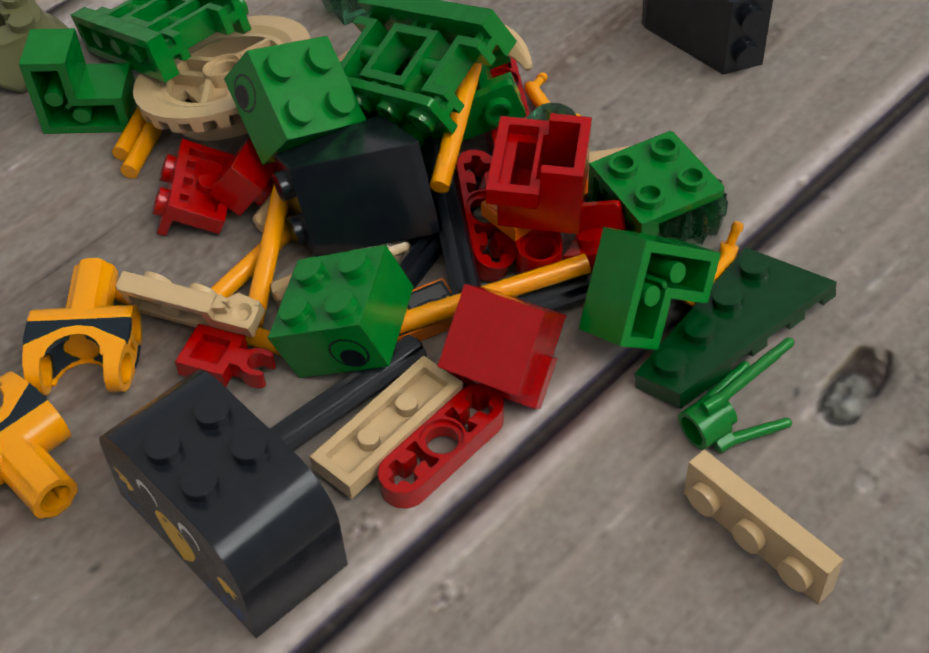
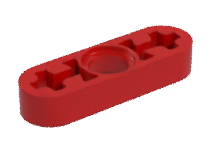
M474 149L467 150L458 157L454 171L479 279L494 282L505 277L515 259L513 241L508 235L491 222L484 223L477 220L471 213V208L481 207V202L485 201V189L492 156L488 153ZM476 175L477 177H482V179L478 186V190L474 191L477 185L475 179ZM492 238L489 243L490 254L493 258H499L498 262H492L490 255L483 254L488 243L487 239Z
M472 384L463 388L385 457L378 468L379 486L383 499L393 507L406 509L419 505L500 431L504 423V400L501 393L496 388L485 384ZM487 407L489 408V414H485L481 410ZM470 409L477 410L478 412L470 418ZM467 424H468V432H467L466 429L464 428ZM439 436L451 437L458 443L454 450L444 454L435 453L427 447L432 439ZM416 457H418L421 461V463L418 466ZM414 474V482L412 484L402 480L395 485L394 477L397 475L406 479Z

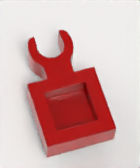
M198 323L175 360L179 375L187 377L194 371L201 369L215 377L224 387H227L232 376L241 378L250 387L264 388L266 381L263 371L254 369L261 366L273 370L276 368L273 353L264 348L249 349L245 335Z

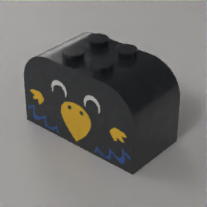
M201 369L194 371L99 437L102 451L120 494L256 639L348 565L337 512L319 480L291 448L208 372Z

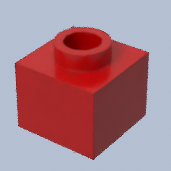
M248 139L226 164L209 194L241 216L252 202L261 206L272 192L274 182L270 178L277 167L276 162L262 165L252 141Z

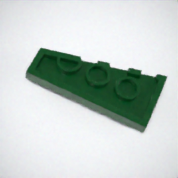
M745 247L713 284L708 303L697 302L659 345V349L655 350L634 373L635 388L680 409L729 374L731 372V365L748 354L753 357L767 347V340L770 336L784 326L790 330L805 319L806 310L816 303L825 305L836 297L837 281Z

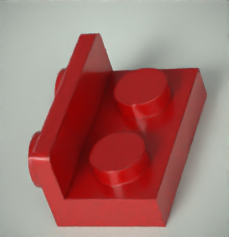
M182 138L176 155L167 154L161 169L159 181L165 182L167 185L166 188H159L153 205L152 214L160 216L156 234L166 236L172 220L220 234L225 223L227 207L212 197L209 192L226 164L234 155Z

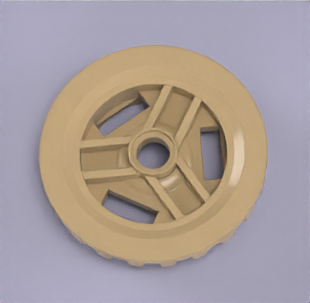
M268 15L248 16L247 18L252 29L247 33L241 34L234 31L229 35L216 32L188 49L191 55L189 59L185 61L175 59L174 62L180 74L166 83L139 73L133 88L135 102L145 121L152 122L154 127L160 130L171 129L172 132L182 133L186 137L203 141L223 140L247 134V129L224 81V77L247 50L311 39L309 32L303 25L289 18Z

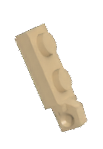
M122 271L115 286L129 305L138 306L140 313L195 328L200 323L254 338L265 312L259 301L239 292L226 298L221 294L218 295L207 286L191 283L189 287L173 284L166 277L150 271L144 272L143 276Z

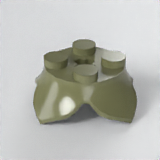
M0 0V87L22 94L27 90L18 64L30 29L68 28L58 18L43 11L35 0Z

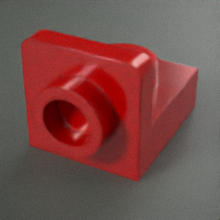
M619 200L583 203L579 234H576L563 255L564 260L585 254L592 273L603 227L627 231L622 204Z

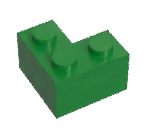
M75 28L30 29L18 65L43 134L123 132L137 108L133 96L135 79L130 63L86 64Z
M603 227L579 329L618 346L658 350L671 299L708 303L721 253L678 239Z

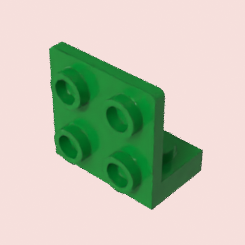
M668 131L590 162L587 202L619 200L622 204L627 231L658 236L660 223L723 197L725 187L674 132Z

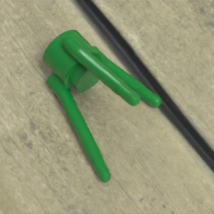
M791 337L785 338L751 366L749 362L742 361L700 400L679 413L678 422L681 430L693 446L699 450H704L713 445L715 450L722 454L736 444L770 435L792 426L790 418H782L732 433V425L737 422V414L728 400L790 350L795 344L794 339Z

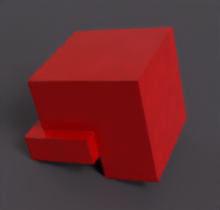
M551 113L550 120L546 121L500 116L485 189L486 204L497 205V226L579 234L588 175L592 117Z
M464 284L437 367L446 370L465 384H485L496 388L503 398L533 409H541L558 359L550 355H554L567 315L489 288Z

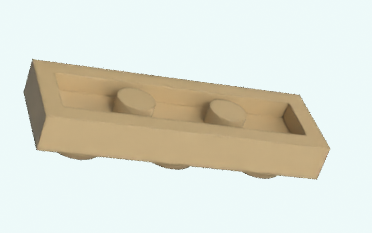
M423 355L309 456L312 469L350 499H353L378 475V468L383 459L464 388L463 382L446 370L437 367L436 363Z
M705 449L689 461L684 495L688 497L691 505L700 514L714 518L732 533L733 538L741 548L751 554L759 555L778 571L779 576L786 585L797 592H804L817 604L821 603L834 590L844 561L843 558Z

